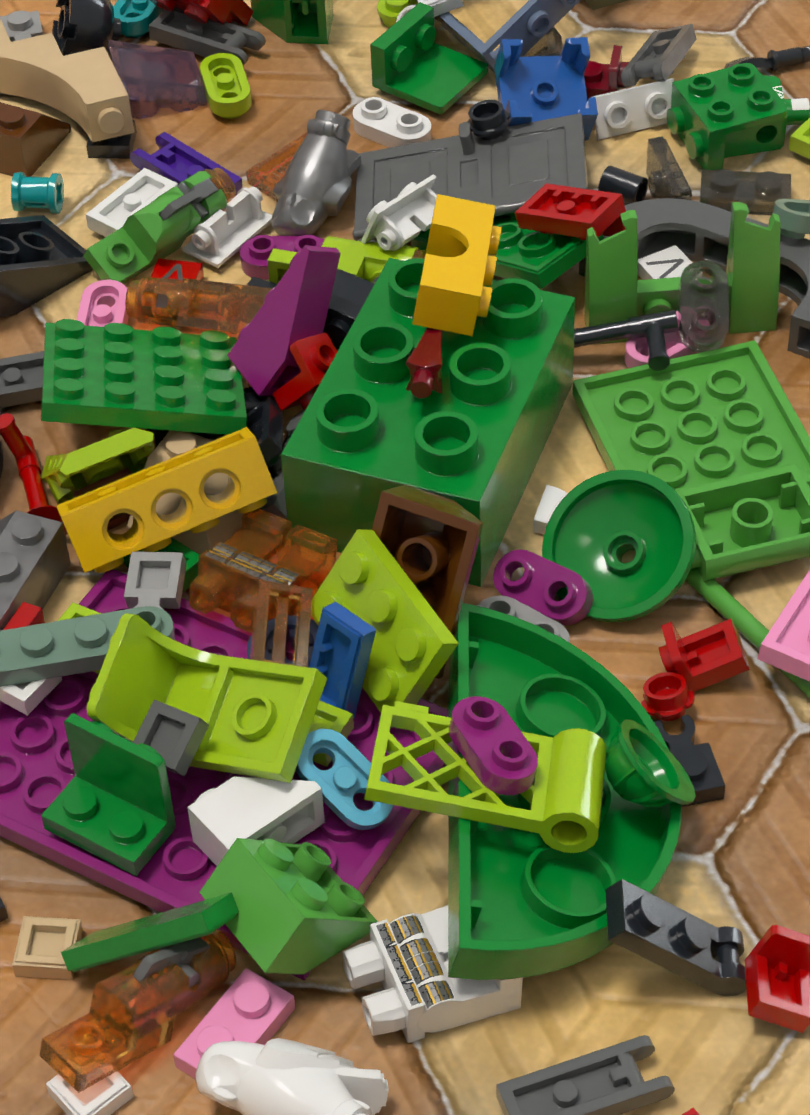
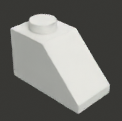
M234 776L217 788L203 792L194 803L187 807L193 842L216 866L219 865L237 838L263 841L270 838L278 842L294 844L325 823L322 788L315 781L292 780L291 783L264 778Z

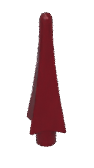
M427 327L417 347L406 361L411 374L406 390H411V393L417 398L428 397L432 390L442 393L443 330Z

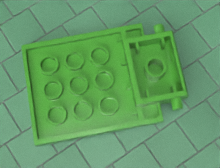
M755 340L670 359V365L661 371L652 370L648 364L573 380L572 395L608 471L635 470L656 476L670 485L687 505L696 532V549L691 568L697 567L703 582L810 557V437Z

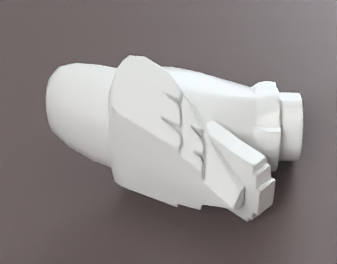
M281 1038L271 1039L265 1045L243 1041H222L212 1044L203 1053L196 1070L197 1089L201 1094L226 1107L239 1111L242 1115H375L380 1112L382 1106H386L389 1092L388 1081L384 1079V1073H381L380 1070L359 1069L354 1067L353 1061L337 1056L336 1052Z

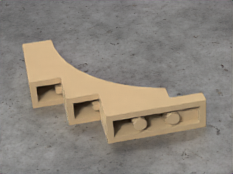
M0 19V93L32 99L65 113L86 131L92 142L134 133L128 93L105 47L63 56L52 33L11 42Z

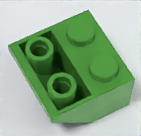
M237 838L199 892L205 900L232 892L239 912L235 918L225 925L265 973L305 974L369 934L370 924L378 922L363 905L365 903L363 895L352 885L343 882L330 867L331 860L329 856L319 847L308 842L292 844L278 842L270 838L264 841Z

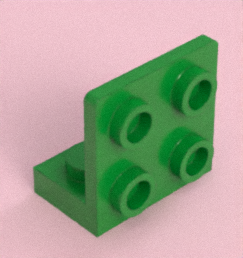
M421 2L370 44L372 86L438 114H443L487 75L488 64L435 43L434 8Z
M71 713L64 721L75 777L41 815L44 829L137 876L176 828L165 760L151 746L143 743L137 745L115 734L107 725L100 721L94 720L90 722Z

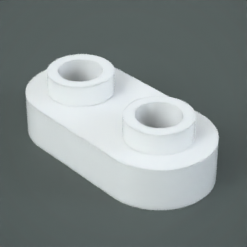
M378 97L367 98L358 103L353 109L354 131L359 136L391 148L432 140L430 120L415 111Z

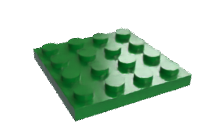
M62 319L56 323L46 322L41 421L214 434H231L246 427L247 421L241 372L227 356L237 342V339L215 330L204 331L201 334L181 333L172 327H157L149 331L133 329L131 326L123 323H109L104 327L85 326L82 322L73 319Z

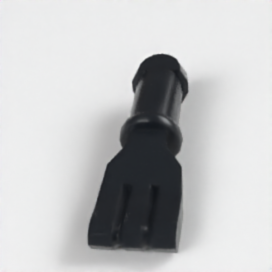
M802 46L780 51L770 50L765 58H739L727 63L724 68L735 64L751 63L756 68H770V70L776 71L778 68L809 62L810 47Z

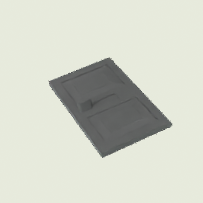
M582 114L508 126L502 135L491 140H484L475 136L471 131L470 123L463 122L459 125V135L359 153L361 164L357 167L355 224L352 235L356 241L363 238L369 224L366 218L375 205L383 200L387 203L390 202L411 182L419 184L433 174L437 178L431 190L436 195L440 194L495 205L494 217L515 213L546 183L588 189Z

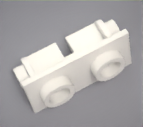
M671 78L593 96L596 98L598 111L595 121L597 139L600 140L668 124L667 110L671 108L672 82H674V79Z
M433 174L419 184L411 182L395 199L388 203L383 200L375 205L366 218L369 224L361 242L365 244L376 237L382 249L395 251L416 238L421 230L425 232L430 229L437 197L431 188L437 177Z
M253 186L241 188L237 195L227 203L226 212L219 209L204 223H200L194 228V234L191 237L192 241L183 247V252L219 268L237 253L246 241L258 235L272 223V215L261 210L260 202L263 200L261 192Z

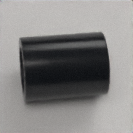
M608 166L600 178L598 191L622 194L624 204L628 205L644 200L648 190V179L613 166Z

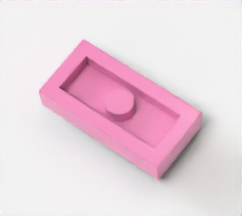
M246 968L173 1054L175 1067L196 1079L199 1060L212 1044L222 1041H243L265 1045L296 1009L294 995Z

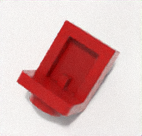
M326 333L303 338L290 345V351L301 373L273 393L281 411L299 405L305 410L338 352Z
M732 619L684 638L680 637L672 621L661 625L666 645L659 647V653L667 672L682 675L686 679L689 691H698L750 670L739 632Z
M772 925L745 959L748 1016L803 1033L810 1025V936L779 925Z

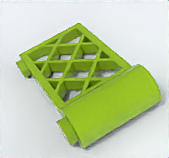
M395 701L394 707L383 705L365 800L540 833V836L547 845L555 850L566 853L586 851L595 845L599 836L607 746L603 739L594 732L572 728L561 731L554 738L522 732L538 757L533 784L528 790L520 793L530 803V810L506 806L498 798L502 794L486 788L475 775L464 758L461 759L448 745V743L452 742L449 735L450 717L429 714V707ZM390 727L414 731L422 740L404 748L389 732ZM433 751L447 766L428 774L415 759ZM401 766L414 780V782L402 786L382 782L380 778L382 774ZM458 777L472 793L464 797L449 795L440 785Z

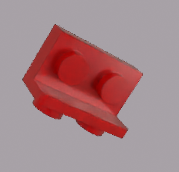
M546 183L515 212L518 226L521 229L540 231L543 234L573 236L586 240L587 229L591 227L595 230L597 237L602 234L603 236L610 237L625 230L620 214L626 212L623 196L619 193Z

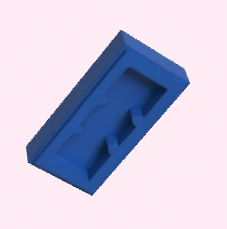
M334 602L322 609L309 668L318 669L327 677L320 701L353 713L354 719L376 629L339 603Z

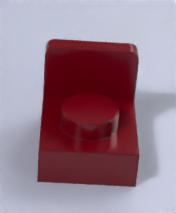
M614 45L610 64H601L595 61L588 62L584 73L587 101L593 96L619 91V88H627L623 85L621 78L622 71L629 63L622 62L623 46Z

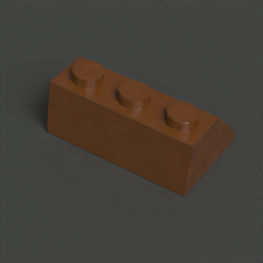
M407 484L383 490L372 530L454 636L484 523L454 500ZM446 663L435 678L443 677Z

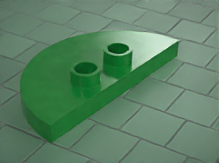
M462 603L454 633V638L459 644L449 657L448 717L451 718L453 708L460 700L474 696L486 697L503 706L522 732L554 738L555 735L564 730L572 728L585 729L601 737L608 750L610 740L617 732V727L626 719L633 720L644 726L668 749L659 729L635 696L609 670L587 653L537 625L489 608ZM453 741L448 743L461 759L464 758ZM605 770L598 840L593 847L578 853H566L551 848L543 841L540 833L448 816V977L473 980H501L537 976L567 968L594 956L612 945L613 942L608 940L605 889L623 879L653 895L657 893L678 842L681 825V804L671 802L660 807H644L637 803H631L621 798L613 790ZM458 777L448 781L449 795L464 797L472 793ZM502 794L498 796L506 806L530 810V803L521 794Z

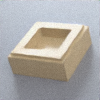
M23 916L12 963L15 976L73 980L74 972L67 970L61 952L82 939L83 927L81 919Z

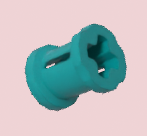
M24 172L14 173L11 183V203L14 211H24L25 208L49 209L51 213L59 214L61 212L64 201V183L61 174L52 173L50 178L26 177Z

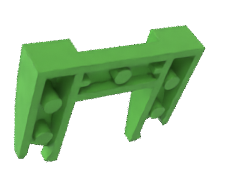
M732 202L725 274L638 280L636 210H628L621 213V220L625 230L601 241L596 236L593 227L587 229L585 327L671 310H690L705 316L709 323L726 321L729 334L776 330L780 278L781 222L779 215L773 213L769 218V226L766 228L745 221L749 213L747 204ZM628 338L597 344L626 342Z

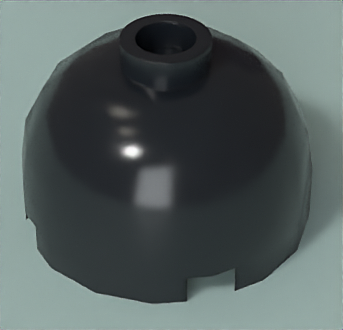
M57 0L56 7H60L61 10L58 21L53 20L52 34L63 56L105 47L108 52L111 43H118L121 33V20L114 18V8L110 0Z

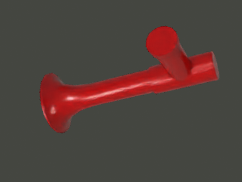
M5 413L0 415V435L14 455L19 476L23 481L29 505V511L26 513L63 522L57 507L48 505L33 439L22 435L12 414ZM63 524L64 532H65V536H66L68 533H67L66 528H65V526H64V524Z

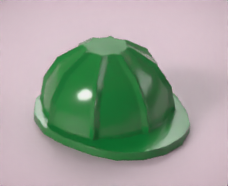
M624 719L617 727V732L611 738L606 755L605 770L613 790L621 798L644 807H660L671 802L682 805L691 804L696 797L694 786L680 762L644 726L633 720Z

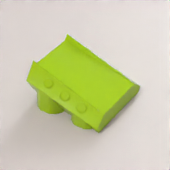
M134 427L109 432L108 438L73 452L46 456L41 479L48 483L57 504H61L73 499L74 491L128 468L132 474L143 470L147 461L146 456L154 450L152 442L154 434Z

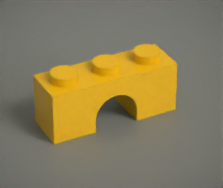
M437 194L412 322L413 325L472 336L476 317H487L492 293L491 285L497 261L496 254L502 228L493 226L495 205Z

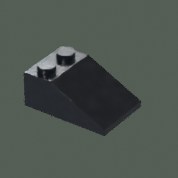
M44 215L0 219V317L17 315L93 270L83 257L86 249Z

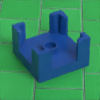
M588 37L567 38L560 56L519 57L523 47L522 39H502L494 68L498 101L502 103L504 110L510 116L508 126L581 113L584 126V140H589L598 111L596 98L590 97L587 101L584 73L590 59Z

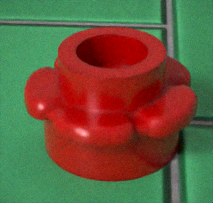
M664 672L650 677L644 683V700L641 702V705L649 716H655V718L661 721H674L681 718L685 714L686 709L692 707L695 696L693 691L688 690L686 679L682 675L674 672Z

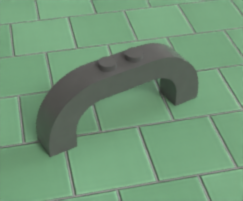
M673 198L643 200L625 205L626 211L636 210L638 259L676 245L690 261L726 273L731 220L730 211L698 201ZM746 218L745 220L768 228L769 226L768 224L750 218ZM780 234L779 292L791 298L798 305L791 315L787 351L810 359V240L807 238L793 239ZM586 257L579 262V275L584 277L586 273Z

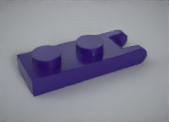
M166 132L161 133L155 138L156 144L160 148L155 153L150 155L139 148L130 153V159L134 166L140 170L143 168L149 169L178 183V185L198 171H206L212 177L211 181L218 190L222 189L227 203L243 188L242 178Z

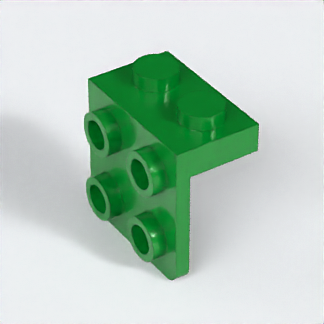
M751 63L735 64L728 68L705 74H697L690 78L672 82L671 108L667 110V122L671 132L680 137L686 146L690 158L696 159L706 174L723 170L726 135L783 120L787 116V105L759 70Z

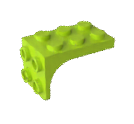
M126 613L120 618L116 631L111 637L109 649L98 678L90 691L87 714L93 721L104 723L115 734L133 742L153 701L157 700L197 716L209 724L190 766L291 783L327 677L315 668L223 656L201 651L165 636L150 626L139 615Z

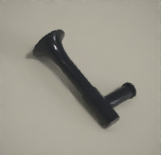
M676 310L631 317L628 320L576 328L574 329V348L626 338L646 337L649 367L655 371L664 370L670 365L664 334L679 331Z

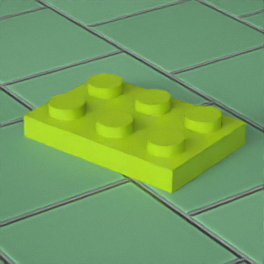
M356 530L306 608L319 626L323 607L337 602L376 629L362 687L380 712H382L383 705L394 707L395 701L416 705L459 644L373 530Z

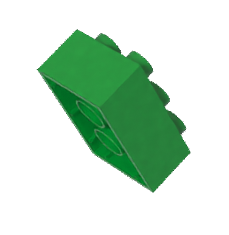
M389 258L281 454L289 540L342 553L357 529L372 530L381 492L407 484L454 500L484 523L468 581L470 585L481 587L573 385L575 297L540 290L535 284L523 279L507 278L499 281L493 280L487 317H476L473 335L469 336L443 330L442 393L432 390L428 397L417 398L411 393V390H406L411 378L406 361L417 347L427 328L412 324L424 258H414L405 261Z

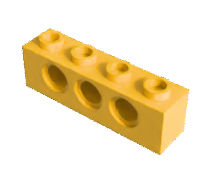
M245 427L58 504L56 507L84 573L93 569L96 573H103L120 566L124 562L123 557L131 554V552L141 549L143 552H155L168 546L172 542V536L189 529L191 533L206 531L220 522V516L238 510L239 513L254 511L267 503L266 497L276 494L277 491L257 439ZM215 473L228 475V484L224 491L216 495L204 493V484L211 475ZM167 493L179 494L181 496V503L175 512L167 515L156 512V504L161 496ZM127 513L133 516V524L127 532L113 534L107 531L108 522L114 515Z

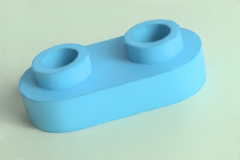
M318 729L307 735L296 766V772L301 780L315 781L322 788L323 802L344 823L359 830L372 829L383 823L393 808L391 804L373 801L372 809L367 811L358 809L354 805L353 796L357 793H366L371 762L337 731ZM318 753L329 755L332 759L333 767L329 770L318 769L313 763V756ZM382 774L380 781L390 783Z

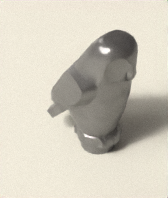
M318 110L316 111L315 118L309 119L307 124L308 134L293 156L285 176L276 183L274 188L278 202L272 215V227L279 235H312L320 228L327 216H336L351 190L352 179L350 176L361 164L359 153H356L355 150L347 149L351 135L348 131L351 121L348 118L331 111Z

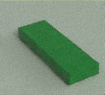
M231 892L95 931L63 950L61 954L67 970L77 972L209 935L235 918L239 910Z

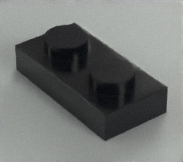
M271 395L246 414V427L255 435L268 469L279 460L282 454L283 411L280 410L276 400Z

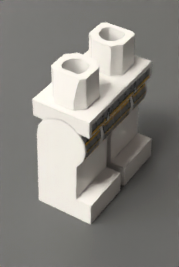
M448 905L423 914L412 913L403 915L390 923L386 919L370 924V941L343 951V967L351 988L358 989L380 981L383 985V991L362 997L364 1018L372 1036L402 1029L407 1043H411L425 1038V1032H440L521 1008L523 977L501 980H473L448 977Z

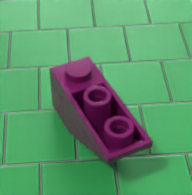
M305 245L292 258L289 269L277 286L267 293L264 298V304L252 321L240 331L237 342L227 354L259 396H273L275 391L301 373L289 347L297 340L323 333L341 255L337 248Z

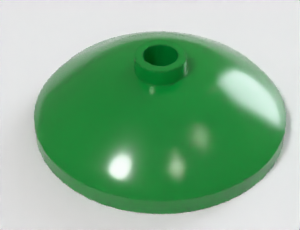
M635 470L604 472L577 485L557 505L546 526L543 537L542 557L578 573L589 584L593 594V602L589 613L585 617L604 622L634 620L664 605L684 583L695 556V526L691 513L683 499L670 485L660 478ZM636 550V555L631 562L622 563V557L625 552ZM563 587L556 592L561 600L567 596L568 587Z

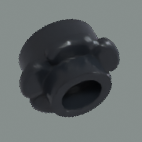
M497 100L478 102L468 112L470 118L468 122L470 123L471 131L475 136L484 140L499 137L509 125V113L504 110L502 103Z

